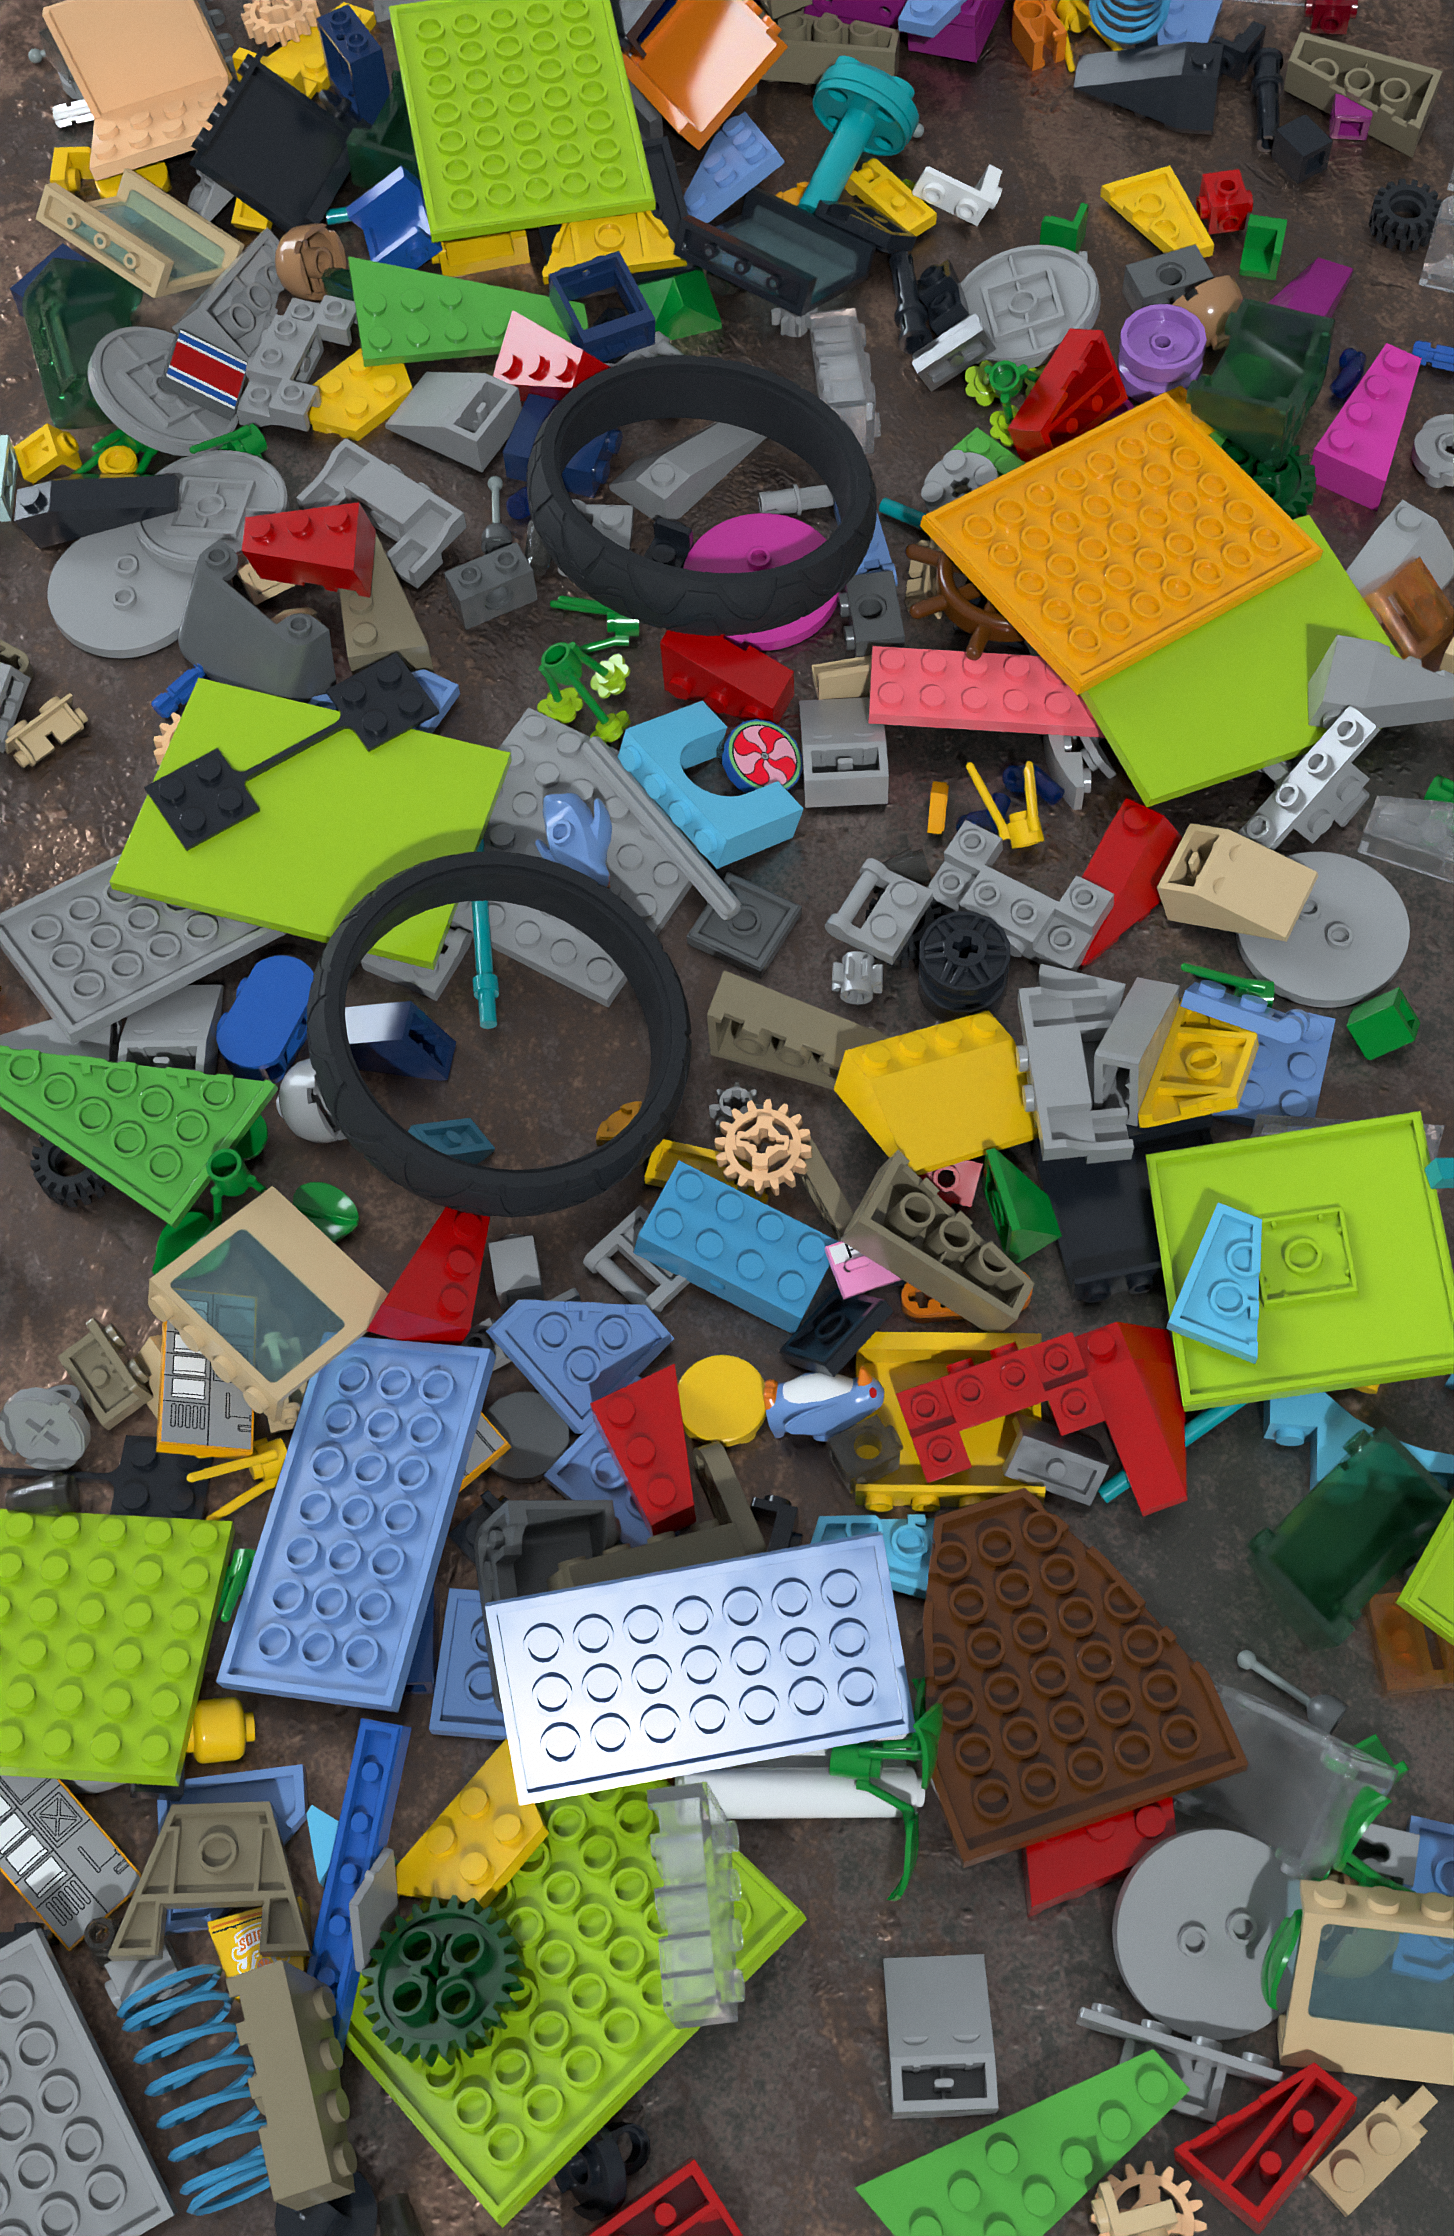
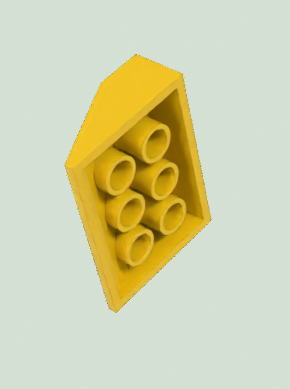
M989 1010L845 1050L834 1086L835 1092L886 1155L890 1158L899 1150L910 1161L907 1165L917 1175L986 1155V1150L995 1148L999 1151L1039 1138L1038 1128H1035L1033 1112H1025L1022 1086L1028 1085L1026 1072L1018 1071L1016 1043Z

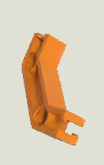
M1015 0L1011 38L1032 71L1040 69L1045 65V60L1042 57L1043 44L1052 52L1055 63L1065 60L1067 31L1056 13L1060 0Z

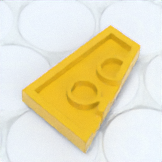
M346 2L335 8L338 9L348 4L369 32L376 25L375 13ZM318 26L310 27V35H299L300 42L290 40L285 47H280L269 55L268 58L300 69L302 77L316 82L317 92H320L321 89L328 90L330 82Z
M1171 166L1101 185L1100 197L1164 254L1196 244L1203 258L1213 255L1214 243Z

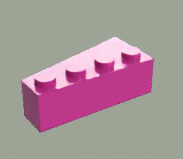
M1388 343L1385 344L1314 448L1310 465H1315L1317 485L1371 510L1378 511L1422 358Z

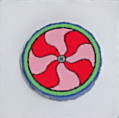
M755 719L742 722L727 736L724 743V752L722 753V764L728 778L739 790L747 794L778 781L789 791L798 782L803 770L802 754L796 741L785 729L770 721Z

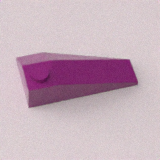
M1319 257L1315 259L1242 326L1228 358L1233 360L1241 354L1268 363L1271 373L1300 382L1354 269Z

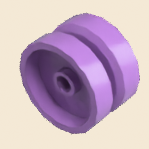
M1156 304L1136 310L1125 320L1120 334V352L1117 359V369L1128 396L1139 403H1144L1180 385L1190 393L1197 388L1201 378L1202 359L1205 354L1207 340L1205 327L1196 315L1182 307L1170 304Z

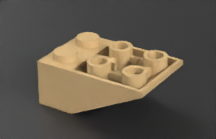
M1190 823L1157 889L1167 919L1170 921L1287 942L1318 878V872L1229 829Z

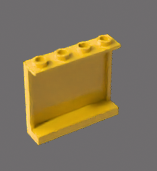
M875 1332L856 1353V1378L858 1377L860 1367L864 1366L870 1375L876 1378L883 1386L885 1391L884 1401L880 1408L856 1423L855 1505H865V1509L874 1512L889 1511L893 1509V1506H912V1509L917 1512H935L940 1510V1506L959 1507L961 1509L1025 1487L1041 1501L1043 1506L1046 1494L1045 1486H1032L1006 1477L1002 1469L1017 1437L1012 1423L1015 1414L1019 1413L1042 1421L1041 1403L959 1431L972 1468L927 1483L896 1397V1393L947 1376L948 1373L945 1366L972 1357L974 1365H978L992 1360L990 1350L1012 1342L1017 1343L1019 1350L1041 1343V1333Z

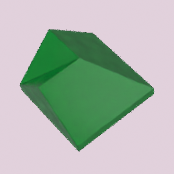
M703 269L702 272L694 270L637 284L655 318V332L660 331L670 341L722 328V322Z
M995 1148L986 1150L982 1190L1001 1250L1016 1265L1062 1237L1049 1196Z

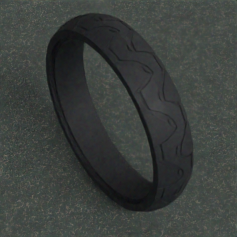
M692 355L657 356L623 363L619 366L603 370L586 379L576 388L572 389L543 422L535 438L527 465V494L529 511L534 527L542 538L541 541L558 568L568 576L569 580L584 593L587 592L588 596L625 617L633 620L637 619L640 623L653 627L666 628V630L684 634L720 636V634H725V636L744 635L775 629L797 621L801 617H806L822 607L853 578L866 556L876 525L877 498L876 486L872 480L873 473L862 446L845 421L841 420L840 416L829 405L805 388L802 389L800 385L765 369L742 362L726 361L722 358ZM664 418L711 420L734 425L763 435L797 454L827 484L839 509L841 523L829 539L817 549L800 559L779 567L742 573L693 571L653 561L618 545L604 536L590 524L572 502L565 488L562 473L572 457L583 446L605 432L620 426Z
M500 851L466 852L421 862L395 874L379 884L374 891L364 896L340 923L329 939L323 955L318 961L307 1004V1037L311 1065L316 1071L314 1076L324 1103L344 1136L359 1153L364 1154V1158L374 1168L409 1192L437 1205L482 1216L512 1218L538 1216L582 1204L588 1199L606 1192L638 1168L651 1155L656 1146L660 1144L669 1130L671 1122L675 1119L687 1084L692 1050V1040L689 1039L691 1021L681 980L669 955L663 951V946L643 919L625 901L608 888L600 884L598 885L597 881L568 866L541 857ZM466 901H496L527 906L550 914L580 930L597 943L621 969L634 989L645 1016L650 1039L651 1066L649 1083L639 1112L621 1132L598 1149L559 1165L537 1169H497L475 1165L453 1158L420 1141L401 1127L372 1095L358 1070L347 1036L345 1020L347 986L361 960L379 939L394 927L422 912L447 904Z

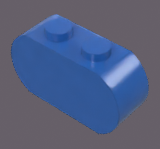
M280 955L272 956L256 963L249 977H244L237 988L236 1000L229 1013L225 1012L219 1019L216 1029L217 1044L228 1070L235 1078L258 1081L269 1080L272 1083H277L284 1078L285 1074L292 1067L307 1039V1004L311 983L314 979V973L311 968L300 959Z

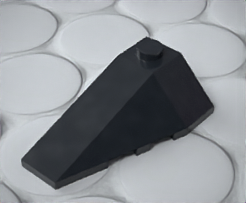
M1179 42L1079 55L1073 91L1111 107L1119 105L1134 111V116L1145 120L1149 117L1164 123L1166 129L1174 132L1213 135L1224 70V44Z
M71 474L17 490L14 521L36 546L41 549L177 512L180 480L176 475Z

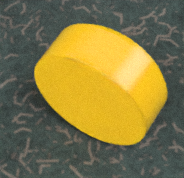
M119 445L106 449L100 455L98 465L101 474L133 475L139 462L131 448Z

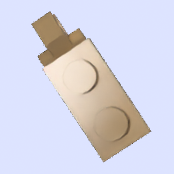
M1424 2085L1420 2088L1418 2087L1403 2103L1392 2094L1385 2102L1381 2101L1307 2175L1345 2217L1348 2216L1421 2143L1420 2139L1428 2131L1419 2121L1434 2107L1438 2100Z

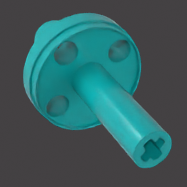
M839 56L835 64L825 70L816 87L812 103L816 116L824 127L833 134V137L798 203V207L815 215L819 200L838 201L862 152L878 156H892L900 153L905 148L919 124V114L913 101L915 91L907 81L891 76L874 66L860 63L850 56Z

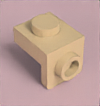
M1110 2181L1099 2183L1097 2189L1099 2198L1091 2200L1100 2234L1109 2232L1110 2236H1169L1167 2231L1175 2229L1178 2223L1172 2199L1119 2213Z

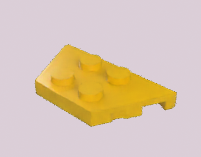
M651 211L561 224L560 231L556 233L552 244V253L547 266H544L542 271L543 284H549L548 274L557 272L564 267H572L590 261L597 256L607 255L616 251L621 253L631 273L687 266V261L674 255L676 244L669 237V230L660 219L653 216Z
M361 348L312 384L313 386H318L322 403L319 408L310 407L307 413L309 422L312 424L314 431L326 434L336 433L342 438L354 441L361 440L392 416L413 388L404 363L364 367Z
M1181 998L1138 1112L1139 1126L1141 1128H1149L1238 1108L1259 1048L1258 1034L1180 1006Z
M507 1739L503 1741L396 1865L398 1899L400 1895L418 1897L430 1904L432 1897H437L445 1906L452 1895H457L464 1904V1907L471 1898H474L484 1910L548 1836L549 1831L536 1803L519 1806Z

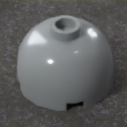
M310 1058L297 1062L288 1070L282 1080L276 1100L279 1115L296 1136L313 1143H328L347 1139L338 1128L324 1103L314 1076L316 1071L312 1068Z

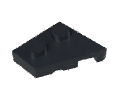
M819 200L815 212L816 216L876 244V248L885 253L893 254L896 250L912 251L917 239L914 234L871 205Z

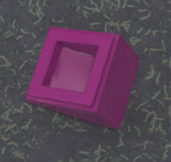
M1335 94L1330 113L1329 137L1331 139L1366 140L1372 120V111L1341 94Z

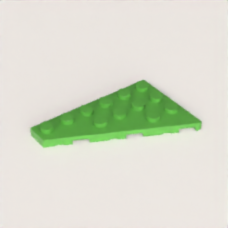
M0 1045V1107L175 1229L212 1180L206 1170L209 1157L220 1149L228 1148L234 1150L278 1091V1087L269 1080L242 1079L226 1074L211 1075L204 1074L202 1071L166 1067V1069L149 1067L126 1061L111 1062L102 1058L72 1054L64 1056L42 1053L40 1050L11 1049L9 1046Z

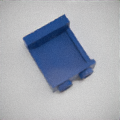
M400 166L346 208L348 219L364 232L370 261L416 270L443 250L441 242L432 243L421 181L403 166Z

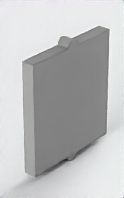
M386 1847L383 1848L371 1869L366 1871L363 1882L349 1902L355 1967L358 1972L369 1968L373 1961V1958L369 1955L370 1950L382 1949L385 1942L379 1933L381 1931L390 1932L395 1924L394 1917L399 1915L393 1849Z

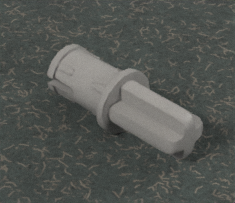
M792 484V488L758 492L760 513H796V516H800L801 510L833 506L835 502L827 484L798 488L797 484Z

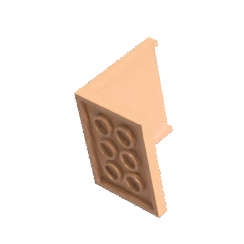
M65 0L43 8L42 16L94 118L89 169L95 181L123 173L124 169L129 168L133 170L195 150L191 145L202 127L210 131L212 125L207 122V119L219 102L224 106L227 103V100L221 96L233 79L197 0Z

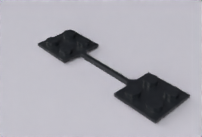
M397 652L326 690L327 695L340 712V718L336 723L243 772L233 770L219 749L216 748L145 786V791L184 849L188 851L260 812L259 807L245 788L246 782L343 729L352 730L367 751L370 752L440 714L435 704Z
M126 1435L120 1464L112 1472L48 1471L0 1467V1478L112 1484L114 1495L110 1515L203 1520L210 1478L188 1482L187 1475L213 1467L214 1457L197 1458L194 1455L156 1452L157 1437Z

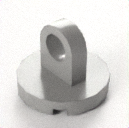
M64 1384L48 1389L38 1387L23 1389L12 1395L0 1412V1438L5 1447L14 1456L18 1452L21 1456L27 1458L25 1463L37 1469L57 1471L73 1466L83 1456L91 1440L90 1424L83 1413L85 1407L80 1391L74 1385Z

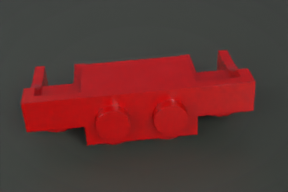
M1073 1332L1020 1350L1017 1343L1012 1342L990 1350L992 1360L978 1365H974L972 1357L945 1366L948 1373L947 1376L896 1393L927 1483L972 1468L959 1431L1047 1401L1060 1436L1106 1421Z

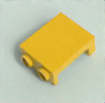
M525 229L441 241L443 250L432 257L433 265L440 263L442 275L449 277L530 263Z

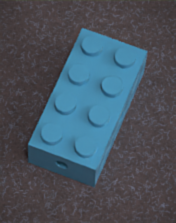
M679 1160L638 1234L633 1253L675 1275L687 1278V1281L794 1334L830 1266L824 1248L839 1241Z

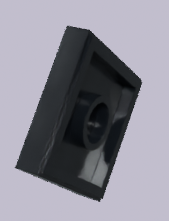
M837 1288L781 1347L778 1353L788 1364L835 1377L894 1310L886 1300L864 1294L843 1300L841 1292Z

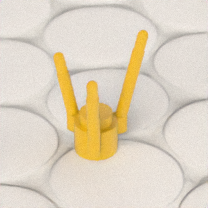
M1060 0L1056 13L1066 31L1079 33L1090 25L1113 51L1123 50L1118 43L1106 38L1098 31L1092 23L1089 7L1084 0ZM1067 33L1065 61L1068 71L1073 72L1075 70L1074 59Z
M1027 761L1024 768L1027 810L1010 814V823L1008 824L1005 823L974 764L968 762L966 769L994 820L1002 841L1010 839L1012 849L1044 842V835L1038 816L1033 762Z
M266 1437L253 1441L252 1456L205 1468L187 1475L188 1482H195L249 1467L254 1480L263 1479L262 1482L207 1516L206 1520L218 1521L265 1491L276 1487L287 1453L286 1446L281 1438L269 1442ZM196 1456L197 1458H208L205 1456Z

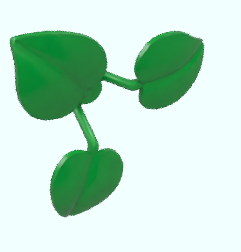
M261 1114L234 1150L228 1148L220 1149L209 1157L206 1170L215 1184L210 1190L213 1196V1221L210 1222L208 1217L202 1213L188 1212L176 1229L167 1224L157 1242L156 1257L152 1267L154 1275L222 1224L223 1195L238 1196L243 1194L248 1187H253L260 1194L268 1189L254 1175H251L244 1161L251 1160L259 1155L267 1142L268 1126ZM310 1182L298 1187L294 1193L293 1205L335 1244L354 1230L360 1221L358 1210L353 1201L343 1191L333 1185L323 1182ZM230 1239L174 1282L196 1281L216 1272L229 1256L231 1250Z
M923 1676L912 1679L917 1692L914 1708L915 1724H913L916 1732L907 1733L903 1739L870 1740L832 1747L830 1758V1776L857 1780L856 1790L867 1791L902 1812L906 1834L904 1873L894 1891L887 1898V1900L894 1902L899 1900L904 1894L917 1862L919 1851V1812H916L910 1804L872 1784L870 1780L871 1777L881 1778L884 1759H905L915 1762L922 1760L921 1788H928L937 1762L938 1742L943 1725V1704L936 1703L926 1712V1683ZM911 1748V1750H899V1749Z
M1364 1785L1357 1793L1349 1810L1342 1807L1338 1808L1330 1822L1327 1836L1322 1840L1317 1850L1311 1872V1881L1326 1880L1333 1866L1334 1870L1342 1872L1359 1882L1358 1886L1372 1888L1383 1886L1398 1891L1416 1892L1381 1876L1352 1854L1356 1844L1373 1820L1389 1803H1392L1389 1797L1380 1794L1373 1787ZM1296 1909L1291 1917H1284L1267 1948L1261 1967L1260 1984L1262 1995L1267 2005L1277 2011V1989L1300 1933L1303 1916L1302 1909Z

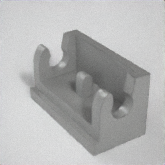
M1370 1824L1356 1844L1352 1854L1381 1876L1411 1889L1414 1886L1420 1835Z

